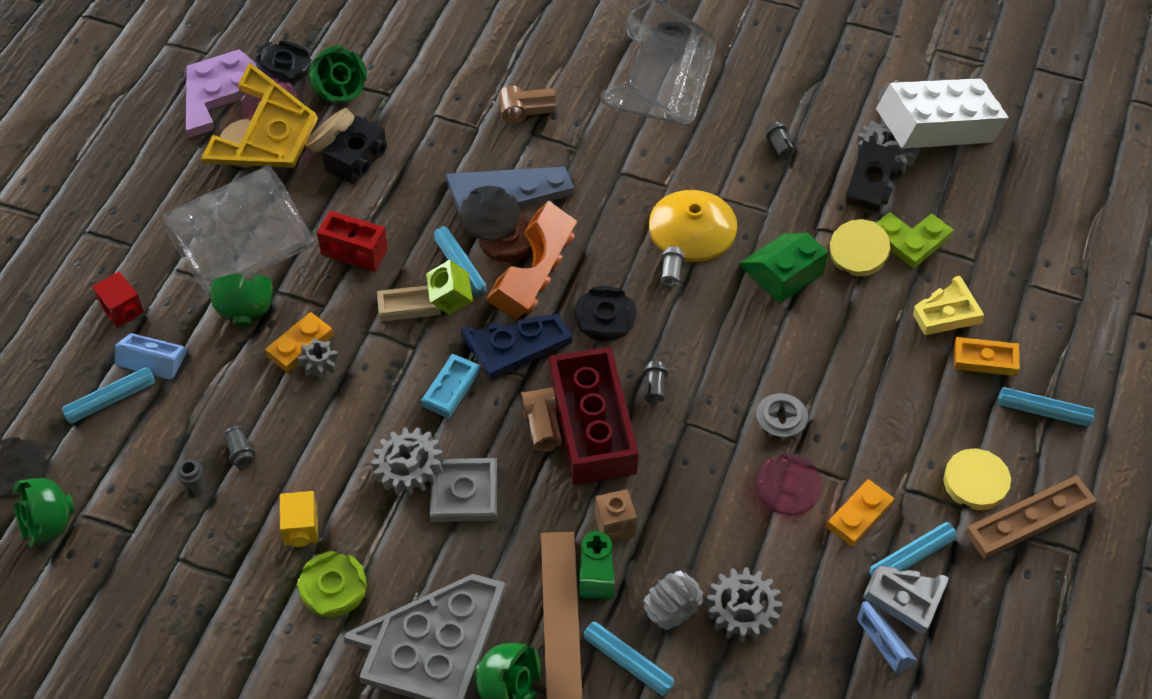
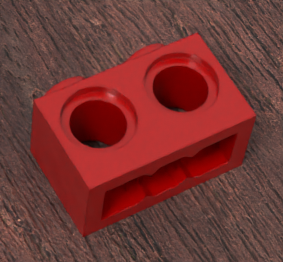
M330 210L317 231L322 256L375 272L388 250L385 227Z

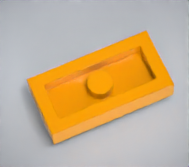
M310 312L265 349L266 356L289 373L298 365V357L302 355L301 345L308 346V344L313 342V338H316L317 341L326 342L333 336L332 328Z
M956 337L954 342V370L1017 376L1020 370L1019 344Z
M867 479L830 518L826 528L851 547H854L893 505L895 498Z

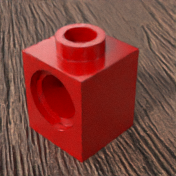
M119 271L92 286L99 306L117 328L133 321L137 316L144 313L138 294Z

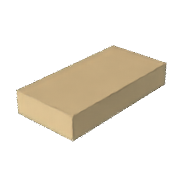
M428 285L377 291L380 322L441 315V310L430 303Z

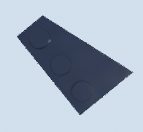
M558 314L520 319L517 324L501 326L500 322L488 324L489 328L472 330V327L461 328L462 338L489 380L572 344V335Z

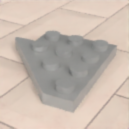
M471 574L345 633V644L370 651L359 676L360 683L414 699H466L475 675V669L480 662L506 589L505 583Z

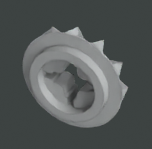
M777 393L767 396L759 403L756 419L759 422L760 430L764 429L767 431L769 437L775 435L784 440L789 436L796 438L798 433L805 429L808 413L804 404L796 397ZM780 409H782V413H784L786 418L784 424H781L779 418H776Z

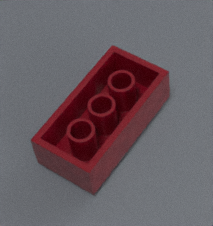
M612 347L549 356V380L555 394L557 416L573 485L636 475L639 453Z

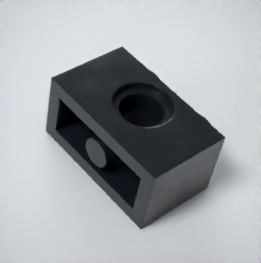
M356 115L352 124L345 131L340 132L334 139L335 141L322 151L325 171L354 185L361 176L368 172L374 161L384 155L387 149L385 129Z
M863 140L848 186L845 203L880 212L882 204H888L892 188L888 187L891 176H897L901 160L896 159L897 149ZM871 172H877L882 176V179L878 182H870L866 176Z

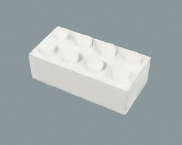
M982 79L890 83L876 107V110L902 149L992 143L1009 118Z

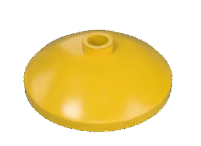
M683 190L665 196L654 206L649 218V232L653 242L662 252L667 247L675 246L682 249L686 262H703L721 256L732 246L737 234V219L732 208L718 196L700 190Z

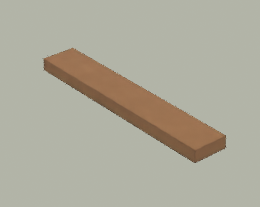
M574 532L541 533L547 699H582Z

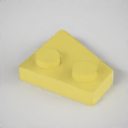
M956 276L952 279L949 287L944 290L939 288L932 293L930 298L924 299L915 305L913 316L926 336L982 324L984 313L961 276Z

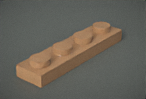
M1076 475L967 526L965 534L982 558L986 559L1093 508L1097 500Z

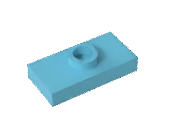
M452 354L422 398V407L450 419L480 373V365Z

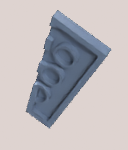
M565 167L446 174V182L463 224L484 219L489 214L500 210L515 211L546 203L548 200L553 201L574 195V186Z

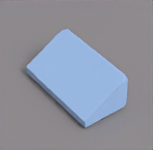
M130 333L115 345V365L134 371L148 367L153 376L170 380L176 375L187 353V348Z
M868 601L863 602L857 620L895 673L899 674L915 665L917 659L881 610Z

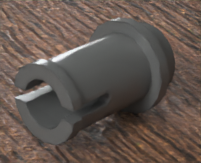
M779 121L770 123L765 129L766 139L772 142L780 159L790 157L796 149L786 134V126Z
M650 361L643 369V375L646 377L644 399L649 403H658L659 396V401L663 402L665 399L664 383L665 378L668 376V369L661 361Z
M240 426L228 428L224 432L225 435L223 437L231 453L229 456L231 464L235 465L238 469L251 466L254 463L255 451L249 447L243 428Z
M192 459L182 461L177 468L176 475L178 480L183 483L185 493L190 496L192 491L193 497H198L206 490V484L202 478L204 471L202 465Z

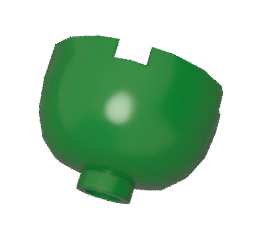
M342 46L328 47L315 57L309 68L308 78L311 88L319 98L332 104H341L353 100L362 93L364 82L367 80L365 64L359 55L354 51L350 52L347 49H343L344 47Z
M230 274L213 279V284L210 283L212 307L223 319L232 321L234 326H251L252 321L264 316L271 306L272 280L268 277L254 274V280L244 279L243 274Z
M31 478L15 482L13 494L20 492V502L14 503V510L22 538L26 539L30 536L31 540L27 544L29 547L56 540L67 528L69 514L74 513L71 495H65L57 483L46 478Z
M502 643L490 649L484 655L481 662L478 663L475 669V680L481 699H535L537 691H531L534 679L540 680L541 663L535 648L521 643Z

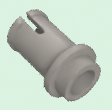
M670 246L661 255L664 263L660 282L665 286L675 287L680 283L681 264L685 262V255L679 247Z

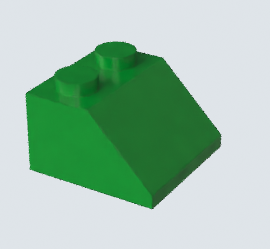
M784 233L741 261L739 266L780 304L824 274L828 251L808 233Z

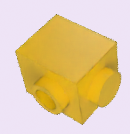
M314 491L280 494V531L285 546L303 547L309 543H318V507Z

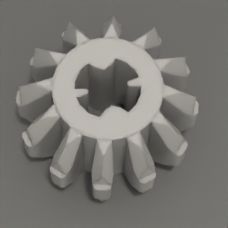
M681 570L676 571L674 574H667L663 580H658V584L655 587L650 588V594L644 599V609L648 613V617L653 623H656L665 630L672 629L674 626L679 627L683 621L689 620V617L697 612V607L702 604L703 591L699 588L700 585L693 577L691 578Z

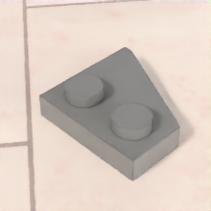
M879 566L874 571L862 598L923 634L930 626L949 578L944 575H938L936 578L920 576L918 571H899L896 568Z

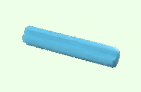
M445 226L434 231V239L447 259L469 272L472 296L479 297L484 295L487 291L486 283L450 230Z
M148 367L142 368L62 408L63 414L69 423H74L153 385L155 378Z
M1006 387L1000 390L998 396V404L1000 406L1087 427L1091 426L1094 420L1095 410L1093 408Z
M943 523L872 565L869 573L872 577L874 571L879 566L892 567L899 571H904L954 541L957 532L950 523Z
M592 622L584 632V639L657 693L665 696L674 685L673 677L600 624Z

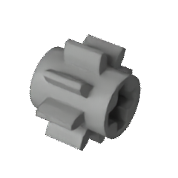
M313 338V342L308 344V346L301 345L302 355L298 357V366H306L305 376L313 375L322 379L323 375L328 371L334 373V362L337 361L338 352L330 351V341H317L316 338Z

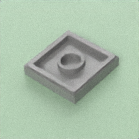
M497 458L444 459V462H441L442 473H434L436 482L431 483L430 521H497Z

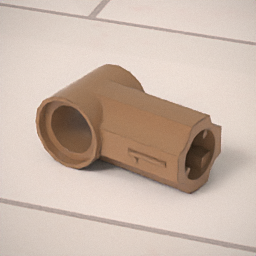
M510 85L499 91L498 98L501 116L507 123H519L525 119L526 115L556 112L553 88L522 91L520 87Z
M553 387L521 392L523 415L525 421L528 420L534 449L541 450L542 452L553 451L561 445V435L556 418L557 405Z

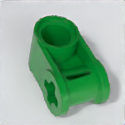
M590 532L582 540L579 568V599H614L612 542L609 536L603 532ZM593 550H597L599 554H594Z

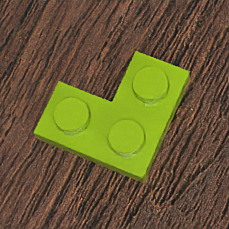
M891 212L876 222L889 236L890 251L913 269L951 239L954 229L932 213L914 228L909 227Z

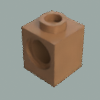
M628 489L595 496V519L599 531L607 534L612 543L636 537L637 516Z

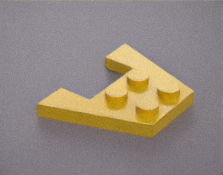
M249 62L238 83V89L241 92L260 98L261 101L241 142L238 144L212 135L201 160L203 164L294 168L318 120L317 115Z

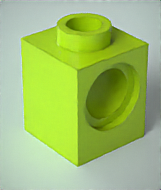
M448 260L426 273L430 303L448 315L473 302L469 272L453 261Z

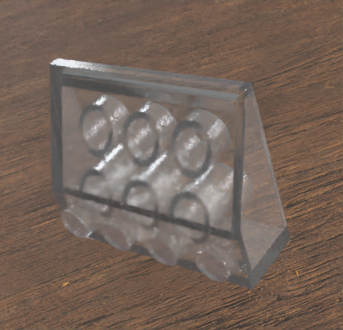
M270 165L162 214L169 239L208 297L210 296V283L213 284V279L217 277L243 274L244 279L316 245L284 184Z

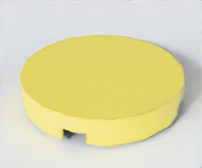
M864 219L851 220L840 225L833 233L830 241L831 259L841 271L844 270L849 272L850 275L857 277L869 276L879 271L887 261L890 254L889 236L875 222Z
M975 448L962 450L952 456L946 465L943 482L947 493L955 502L960 505L964 503L967 506H971L970 509L980 511L992 509L1003 502L1010 490L1011 476L1008 467L999 457L989 451Z

